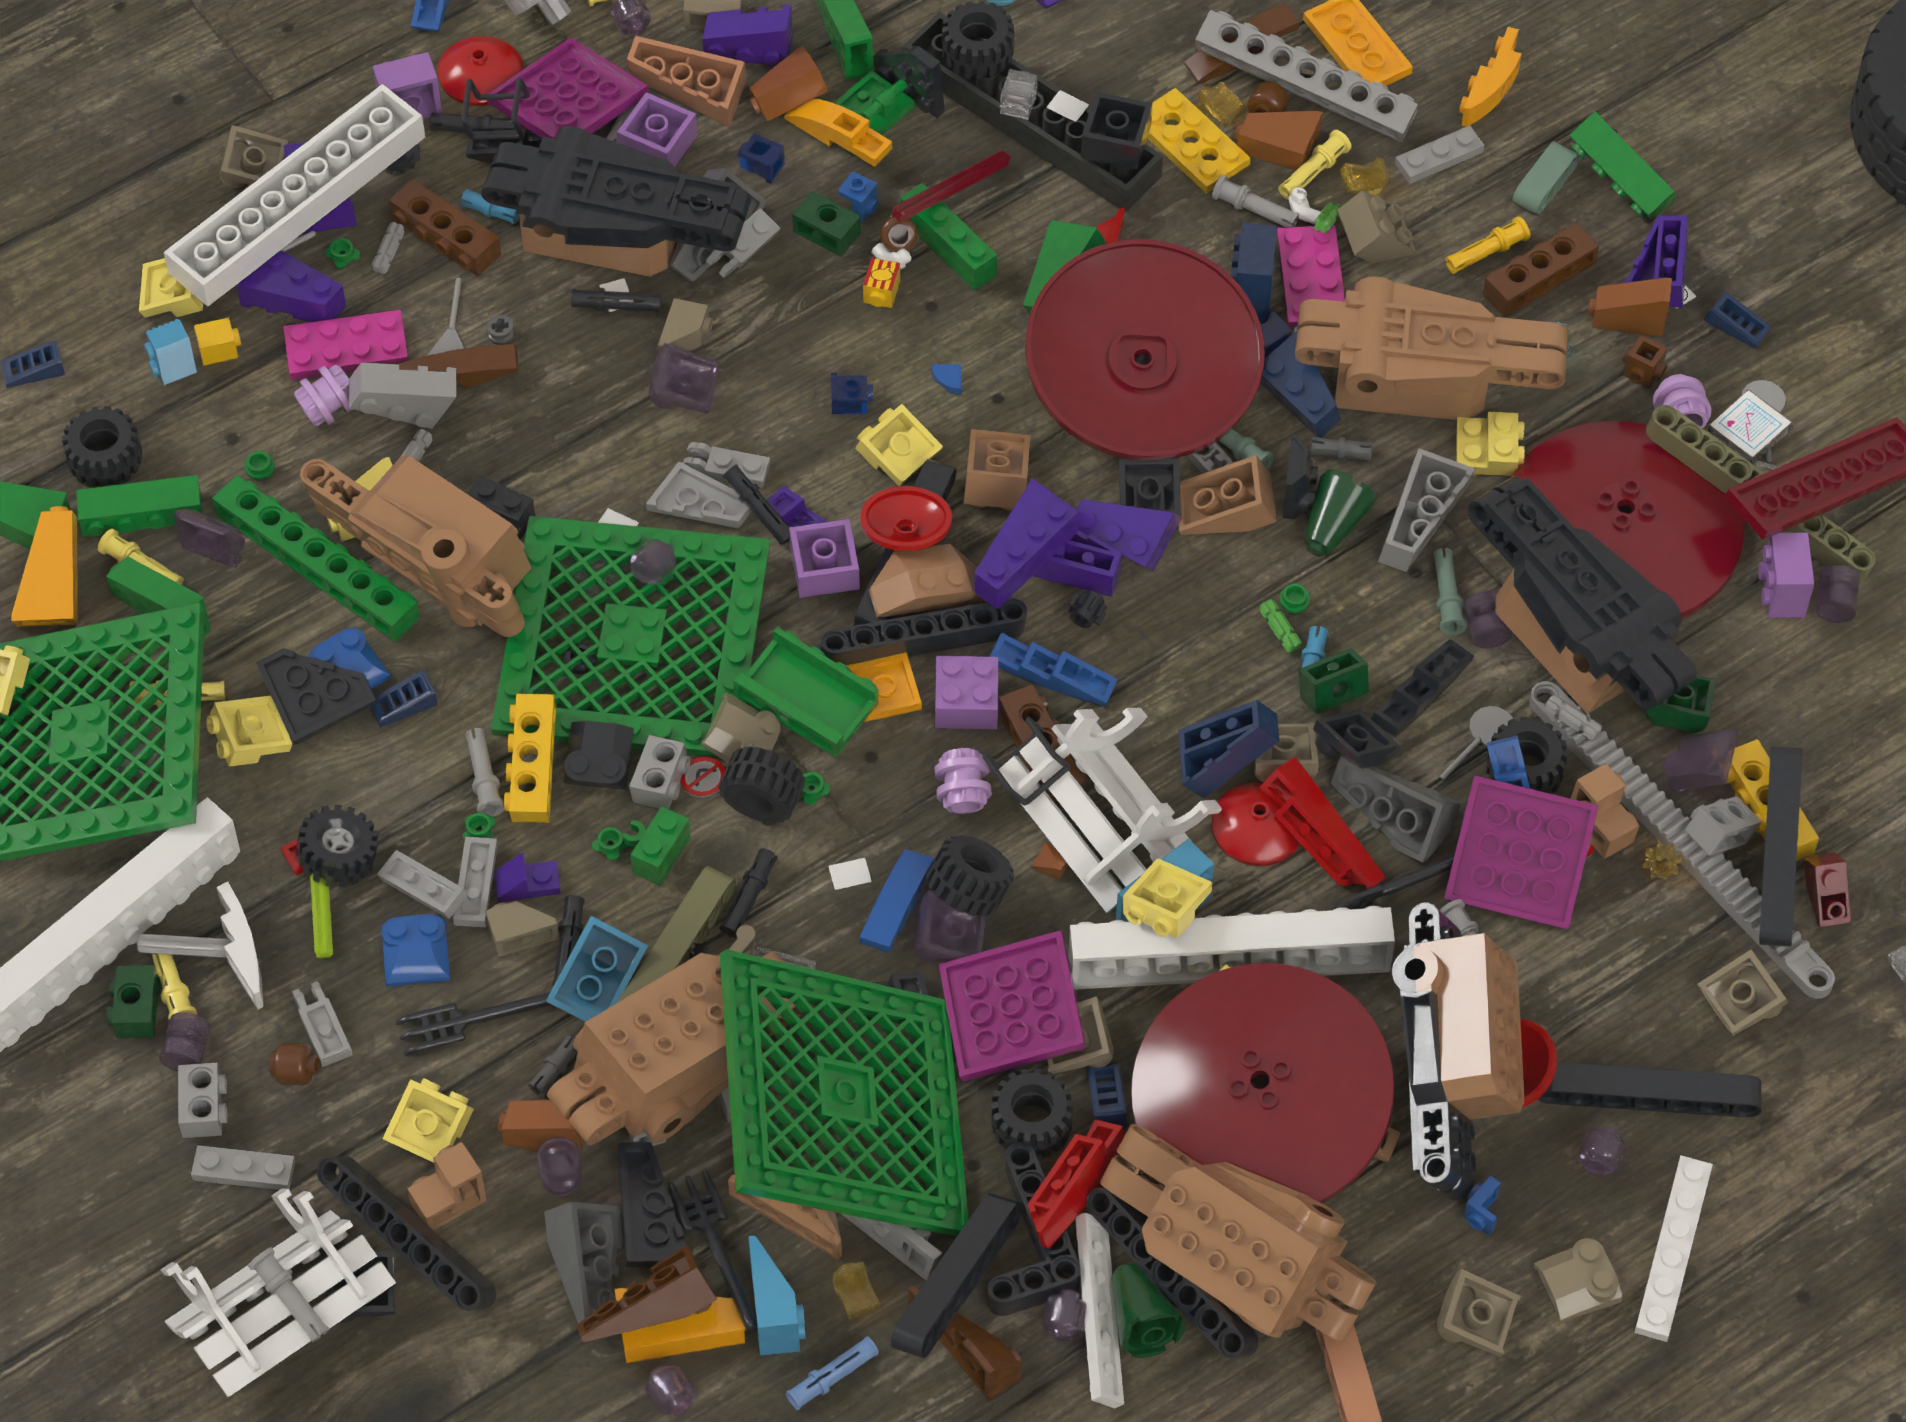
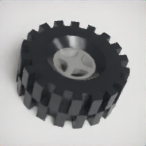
M328 805L323 806L321 813L316 809L310 812V818L305 817L302 826H300L296 847L297 862L299 867L304 865L303 872L307 876L313 873V880L317 883L320 882L321 878L325 879V885L331 887L333 882H339V887H346L348 880L353 885L358 883L359 876L363 879L368 876L369 870H372L378 845L377 830L373 831V822L371 820L365 822L366 815L362 812L358 816L355 815V808L348 807L347 811L341 810L342 805H335L334 810H330Z

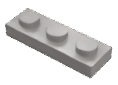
M1469 125L1395 158V165L1407 182L1412 184L1483 153L1485 145Z
M465 837L458 885L465 889L468 896L454 912L453 922L456 926L486 928L485 910L489 908L498 847L497 839Z
M397 850L377 873L383 882L450 919L468 896V893L461 886Z
M197 1145L191 1177L193 1181L290 1190L295 1158L290 1155Z

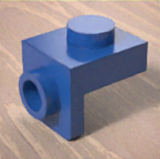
M851 172L838 189V194L852 201V210L860 216V223L863 224L868 216L874 215L878 209L877 182L856 172Z
M1491 1175L1483 1184L1478 1182L1472 1188L1468 1195L1469 1200L1466 1203L1464 1218H1466L1472 1228L1477 1231H1484L1488 1235H1491L1494 1231L1497 1218L1487 1209L1498 1198L1501 1185Z

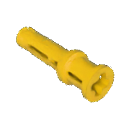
M1517 216L1513 218L1512 223L1502 228L1496 227L1492 229L1490 235L1469 245L1455 254L1447 256L1445 261L1447 262L1448 270L1452 274H1456L1497 251L1506 252L1510 249L1511 245L1521 240H1529L1531 235L1528 225L1522 217Z

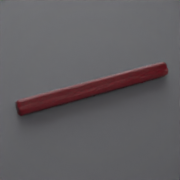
M1001 150L894 206L893 218H896L898 222H903L1009 166L1010 155Z

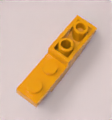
M1507 27L1504 37H1498L1494 53H1497L1496 58L1491 57L1488 67L1480 66L1477 76H1471L1467 92H1470L1468 97L1463 96L1459 108V113L1463 114L1462 126L1472 125L1487 115L1500 103L1513 85L1519 72L1522 54L1515 52L1519 29Z
M814 98L788 111L784 115L785 120L826 145L830 146L835 142L874 167L892 150V141L869 128L868 119L828 101Z

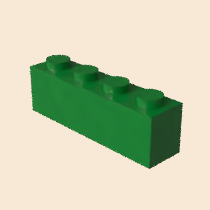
M1595 111L1570 134L1574 142L1571 146L1572 149L1582 159L1587 156L1593 162L1591 168L1602 179L1607 176L1613 182L1610 187L1620 198L1623 199L1627 196L1633 202L1630 207L1641 219L1647 216L1653 221L1677 199L1674 190Z
M921 183L901 196L900 203L928 189V187ZM942 201L910 217L917 227L918 236L974 291L997 276V254Z
M198 475L76 490L78 521L83 537L101 536L110 529L129 533L134 530L160 529L165 526L191 525L204 522L202 494Z

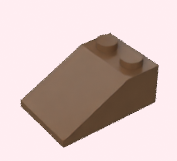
M971 429L964 504H970L977 508L990 506L1000 507L1007 511L1014 509L1027 485L1030 435Z
M1257 455L1180 481V510L1182 518L1178 524L1179 532L1181 535L1247 532L1277 522L1271 474Z

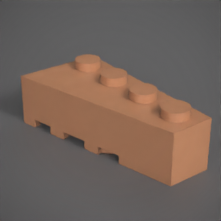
M635 36L627 57L629 74L647 84L648 87L730 127L747 81L745 62Z

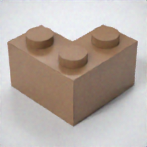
M1607 763L1577 779L1571 799L1599 806L1590 843L1604 859L1634 843L1639 829L1634 815L1627 812L1620 804L1626 785L1622 777L1617 772H1614Z
M462 1142L455 1146L450 1145L443 1148L437 1156L433 1157L436 1173L428 1177L418 1178L407 1188L409 1200L420 1219L433 1231L487 1201L482 1172Z

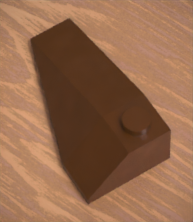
M684 1246L651 1267L650 1270L653 1275L641 1283L633 1281L626 1287L627 1291L623 1294V1298L619 1301H607L577 1324L583 1342L689 1317L694 1313L699 1314L710 1308L712 1302L717 1300L689 1246Z
M914 1285L908 1288L909 1304H911L920 1291ZM957 1313L939 1341L988 1401H990L1021 1379L1022 1360L1012 1347L1008 1349L1000 1339Z

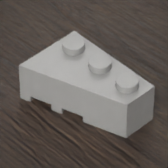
M360 363L349 378V408L366 414H375L391 420L415 424L423 428L433 429L456 398V368L447 367L446 372L428 371V366H418V371L399 370V365Z

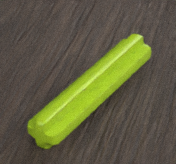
M312 873L310 881L314 950L317 958H330L333 955L329 886L325 885L326 880L321 878L319 883L314 881V874Z

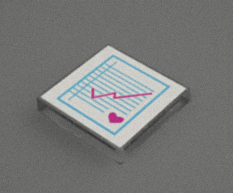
M1748 389L1708 424L1707 431L1751 464H1754L1793 429V422Z

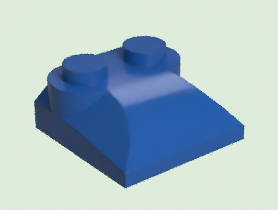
M356 628L342 630L315 646L307 656L335 664L347 670L363 673L367 677L372 689L391 678L390 673L368 645L365 634Z
M434 914L394 917L382 924L381 933L386 987L450 981L446 919Z

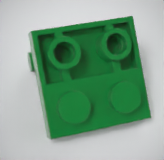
M870 71L834 103L868 119L869 128L881 135L886 133L914 108V100L903 93L908 88L904 80L900 79L892 85L873 71Z

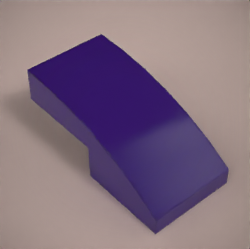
M785 486L767 499L789 527L827 522L806 508L804 499Z

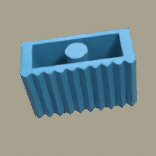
M175 319L174 322L170 321L169 324L164 323L163 326L159 325L158 328L153 327L152 330H147L148 342L144 344V348L150 359L148 365L154 378L160 377L163 385L197 373L190 339L179 319Z

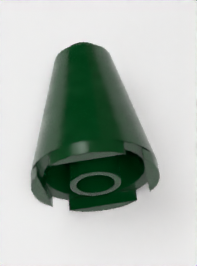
M1328 469L1320 476L1304 537V543L1307 545L1306 549L1315 556L1330 555L1372 508L1377 498L1374 491L1363 482H1361L1360 486L1351 482L1353 476L1345 472Z
M1123 1264L1119 1266L1111 1276V1285L1121 1347L1125 1353L1128 1351L1135 1358H1148L1159 1355L1166 1351L1165 1345L1170 1341L1174 1340L1176 1344L1182 1338L1185 1331V1323L1178 1311L1139 1265Z

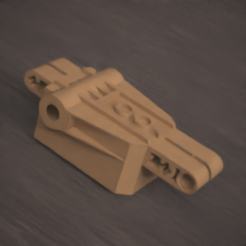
M1367 277L1356 283L1354 291H1346L1345 302L1309 299L1301 303L1295 358L1307 365L1338 368L1335 393L1337 408L1457 420V417L1473 418L1484 411L1488 383L1544 389L1561 387L1565 383L1568 329L1558 323L1495 317L1493 313H1490L1478 302L1402 283H1394L1387 278Z
M401 456L370 491L324 460L313 459L303 465L300 476L316 509L322 515L336 524L339 523L343 529L361 540L362 549L401 574L443 605L456 624L463 627L485 624L504 637H512L522 631L525 620L512 590L531 570V566L523 550L525 546L517 536L518 530L510 522L411 456Z
M775 951L763 956V958L784 962ZM700 953L584 1023L583 1029L578 1033L573 1042V1047L578 1052L575 1062L576 1070L558 1080L549 1089L547 1097L566 1119H569L571 1126L588 1145L601 1141L624 1126L634 1138L646 1132L653 1142H662L693 1120L729 1086L720 956ZM765 997L761 999L772 1013L776 1011ZM793 1003L789 1005L799 1018L803 1016ZM779 1014L776 1018L784 1027L788 1026V1023ZM759 1017V1023L762 1024L763 1021ZM767 1026L763 1028L769 1037L773 1035V1032Z
M1130 1125L1117 1149V1153L1120 1156H1113L1100 1180V1184L1148 1216L1142 1228L1147 1253L1224 1303L1245 1323L1261 1333L1280 1338L1285 1330L1300 1327L1305 1320L1327 1336L1335 1340L1344 1341L1359 1315L1356 1309L1362 1310L1377 1283L1369 1274L1340 1256L1348 1242L1338 1235L1345 1223L1344 1219L1328 1206L1301 1192L1228 1162L1201 1165L1149 1130L1138 1125Z

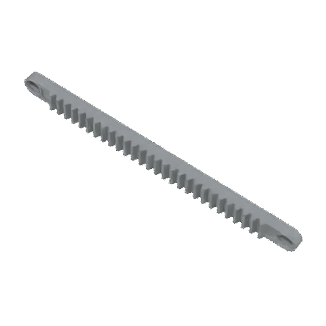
M1548 681L1537 683L1532 688L1529 700L1533 711L1545 723L1552 724L1553 731L1559 730L1562 734L1561 740L1566 741L1567 746L1591 771L1607 763L1614 772H1617L1622 777L1626 785L1621 799L1623 805L1759 945L1762 896L1759 895L1758 889L1751 887L1749 879L1743 878L1739 869L1735 870L1730 860H1725L1723 852L1710 856L1685 830L1690 823V818L1688 816L1684 817L1681 809H1676L1671 799H1666L1665 792L1663 790L1659 791L1656 783H1651L1646 773H1641L1640 767L1632 763L1630 756L1626 757L1622 748L1618 749L1613 739L1609 740L1606 731H1601L1595 740H1590L1582 735V730L1578 732L1558 719L1559 715L1553 716L1545 710L1546 704L1540 702L1537 698L1541 693H1548L1551 696L1557 695L1564 700L1563 704L1569 703L1581 712H1583V709L1577 706L1556 684ZM1586 714L1587 716H1589L1588 720L1590 721L1591 716L1589 714ZM1792 930V947L1759 945L1806 995L1815 999L1824 998L1829 995L1835 981L1834 973L1810 948L1809 941L1801 938L1799 931L1795 932ZM1820 975L1826 980V985L1816 987L1810 983L1809 977Z

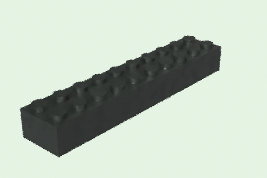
M940 11L903 45L907 50H910L913 46H919L940 61L943 94L1117 207H1124L1125 212L1162 177L1163 155L1145 144L1138 170L1081 158L1082 134L1091 108L1087 107L1076 122L1046 108L1061 89L1011 58L1009 65H1005V69L1002 72L995 71V75L991 77L984 75V78L977 79V76L972 75L969 78L965 77V73L959 75L954 72V67L950 68L947 65V60L943 58L942 28L944 18H947V16ZM982 38L970 39L973 41H984Z

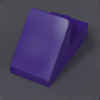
M524 853L494 871L498 902L561 894L557 861L525 865Z

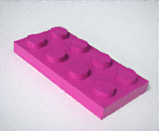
M1335 225L1325 234L1321 230L1316 232L1313 228L1314 226L1277 228V242L1288 329H1298L1299 309L1301 303L1305 300L1320 299L1345 302Z
M401 310L283 326L291 380L321 376L318 369L324 365L327 369L338 365L344 373L354 372L360 363L399 364L408 361Z

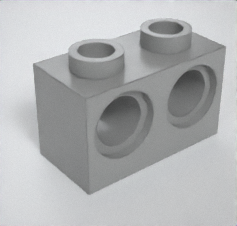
M649 735L629 786L633 803L658 809L661 806L669 809L672 800H677L681 788L680 779L682 774H687L691 761L690 756H687L685 743Z
M1738 796L1726 800L1719 799L1710 805L1705 806L1703 804L1697 807L1690 816L1692 820L1685 830L1711 856L1747 844L1762 821Z
M218 1063L178 1065V1124L182 1138L222 1135V1123H227L228 1120L227 1105L222 1103V1094H227L226 1074H220ZM202 1083H209L205 1088H197ZM202 1112L210 1113L206 1117H197Z

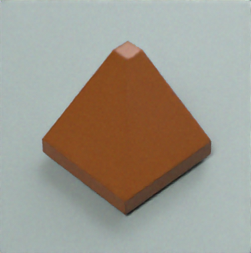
M1045 842L1032 865V869L1061 880L1069 865L1054 845Z

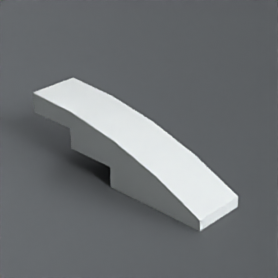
M229 882L218 886L217 891L220 903L227 912L220 917L223 930L227 938L232 941L224 946L227 961L257 1009L263 1007L262 977L252 933Z

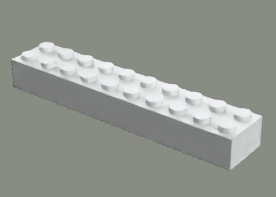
M380 85L164 252L168 274L205 305L210 306L423 140L425 132L422 115L386 86Z
M208 797L197 805L195 824L169 828L0 968V1052L4 1048L14 1045L22 1033L31 1026L39 1024L46 1013L55 1006L63 1004L68 999L70 993L80 985L88 983L94 973L104 965L112 963L117 958L118 953L124 948L136 943L140 934L144 933L153 924L160 923L177 904L184 903L189 898L191 892L200 885L208 883L215 872L236 859L240 852V847L233 820Z
M1379 906L1352 910L1337 908L1333 911L1308 909L1298 913L1275 911L1262 915L1242 913L1237 916L1225 917L1209 915L1205 918H1195L1178 939L1171 935L1161 937L1155 933L1153 927L1142 922L1138 925L1123 920L1098 924L1081 922L1077 925H1070L1069 963L1075 989L1195 983L1210 974L1220 971L1226 964L1230 967L1256 963L1284 964L1310 970L1322 976L1390 972L1395 937L1391 907L1381 908Z

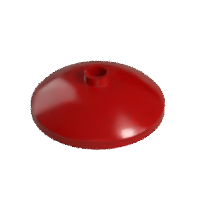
M473 36L454 43L443 53L437 69L438 79L442 89L449 97L463 103L466 81L468 79L473 80L479 94H488L522 71L523 63L518 51L508 42L492 36ZM471 91L469 105H490L487 100L476 99Z
M900 486L882 490L871 496L861 509L860 524L865 535L876 544L894 551L912 552L926 549L941 541L950 531L952 512L947 502L936 493L919 487Z
M1264 782L1244 783L1228 790L1217 802L1222 810L1217 814H1212L1211 820L1213 837L1220 849L1235 861L1251 866H1269L1282 862L1293 855L1301 845L1274 815L1281 806L1262 791L1260 786ZM1262 811L1265 814L1257 815L1255 812Z
M1520 1019L1524 1070V1104L1522 1108L1536 1101L1552 1082L1557 1067V1050L1552 1037L1545 1029L1533 1021Z

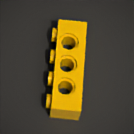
M516 694V705H510V723H514V734L508 735V752H513L512 763H507L506 781L511 782L510 792H505L504 810L509 811L512 822L550 823L556 702L554 695ZM529 725L539 726V729L534 733L524 731ZM527 754L537 755L533 762L522 761L523 757ZM526 783H533L536 785L535 788L529 792H524L520 790L521 787Z
M1756 739L1726 751L1720 766V773L1724 781L1731 784L1735 791V796H1738L1762 821L1756 832H1760L1765 840L1767 805L1762 802L1768 803L1770 758L1759 740ZM1747 778H1754L1756 781H1752ZM1800 807L1797 860L1814 854L1819 840L1818 835Z

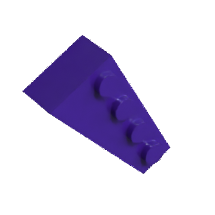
M1032 478L974 572L975 593L998 610L1078 533L1079 512Z

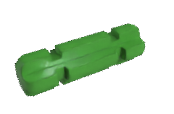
M1329 202L1315 219L1316 225L1313 227L1316 232L1321 230L1324 234L1327 233L1339 218L1337 210L1341 205L1339 203L1334 205L1332 202Z
M1272 599L1263 602L1260 605V612L1266 620H1269L1267 623L1278 640L1283 641L1282 646L1286 652L1292 653L1299 650L1301 640L1296 633H1292L1294 629L1284 614L1278 611L1279 607Z

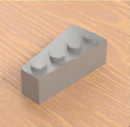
M1418 448L1378 562L1407 572L1468 488L1475 468Z

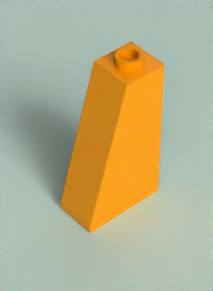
M51 507L50 511H43L40 514L11 615V621L16 627L78 625L77 517L72 510L68 511L67 507Z
M626 1288L615 1289L617 1301L623 1298V1294L627 1291ZM716 1297L717 1300L712 1302L710 1308L702 1313H694L689 1317L621 1334L626 1363L742 1344L745 1343L744 1331L747 1329L743 1325L733 1299Z

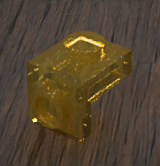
M1222 81L1213 87L1207 85L1197 95L1199 101L1195 105L1199 110L1205 107L1224 128L1245 107V104Z
M1377 157L1370 167L1345 163L1340 169L1347 193L1358 194L1364 190L1372 195H1378L1390 180L1384 158Z
M863 1261L856 1264H844L833 1273L834 1289L849 1320L880 1308L879 1300L867 1277L866 1266Z

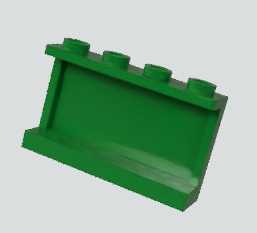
M778 627L773 631V640L746 674L740 672L733 681L734 695L759 711L772 712L780 724L837 758L878 705L879 690L871 680L864 677L861 679L853 674L845 664L841 662L835 663L827 658L819 648L815 646L809 647L801 642L793 632L783 631Z

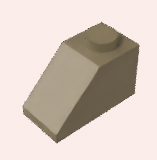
M673 299L658 343L659 362L667 363L702 346L705 335H710L713 318L709 317L708 305Z
M517 901L508 904L499 903L491 909L485 910L488 929L498 957L559 939L556 918Z

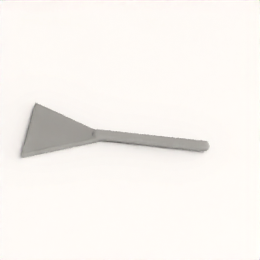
M459 277L456 278L449 328L428 355L464 349L455 330L462 281Z

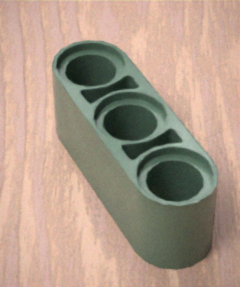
M1553 141L1520 182L1513 195L1512 202L1536 215H1540L1573 173L1580 156L1576 152Z

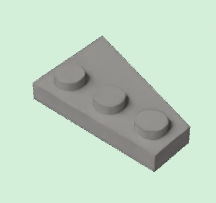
M681 462L675 465L646 503L647 511L734 528H740L752 512L745 502L741 503L738 500L739 495L734 489Z

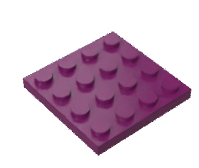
M569 38L488 94L515 93L516 80L518 77H522L530 92L529 98L519 100L517 115L519 124L541 138L554 139L556 131L565 126H574L584 129L590 134L594 133L640 101L646 92L649 93L647 84L573 38ZM514 99L487 100L488 104L511 118Z
M1474 775L1444 899L1452 901L1461 899L1468 905L1569 929L1599 806Z
M1061 930L939 964L959 1075L963 1082L1087 1048L1065 938Z

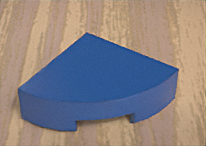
M931 364L934 381L946 388L949 393L961 394V364Z

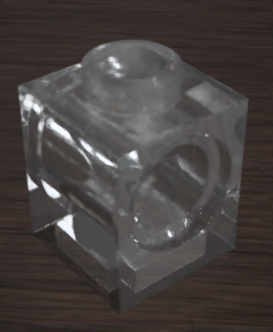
M1009 69L1001 93L1000 114L1029 119L1037 95L1038 75Z

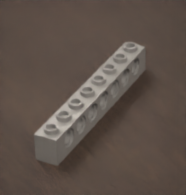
M1210 10L1195 39V49L1265 81L1275 82L1291 93L1401 143L1417 114L1418 104L1414 103V99L1403 93L1399 95L1388 91V87L1376 81L1370 83L1362 79L1363 77L1353 70H1347L1346 72L1336 67L1337 65L1329 59L1321 58L1320 60L1313 57L1303 47H1291L1285 44L1282 38L1273 34L1267 36L1259 32V29L1250 23L1241 24L1236 22L1226 12L1218 11L1217 13ZM1232 34L1237 37V40L1227 43L1222 38L1225 35ZM1252 46H1259L1263 51L1260 54L1254 55L1248 49ZM1277 58H1285L1289 63L1285 66H1278L1274 61ZM1309 69L1315 75L1311 78H1304L1300 75V72ZM1330 81H1336L1341 86L1336 90H1330L1326 87V84ZM1362 93L1367 98L1362 102H1357L1352 99V95ZM1381 105H1389L1393 110L1390 113L1383 114L1377 108Z

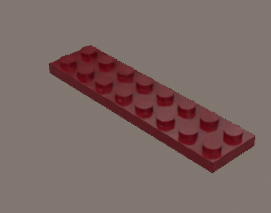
M1898 417L1731 487L1724 497L1761 539L1764 540L1906 478V426Z

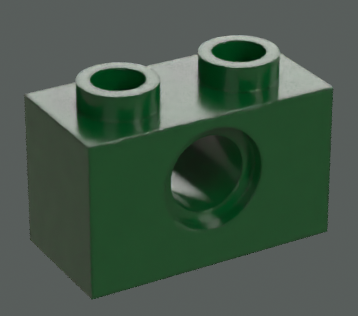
M813 191L809 193L792 214L794 233L840 257L844 255L861 234L860 216L852 209L844 208L834 203L827 196H821Z
M1352 648L1298 669L1300 699L1315 714L1369 693L1368 663Z
M155 965L116 966L115 978H110L109 985L110 997H114L113 1006H109L107 1009L108 1026H113L116 1038L155 1037L159 978ZM132 999H138V1001L133 1004H126L128 1001Z

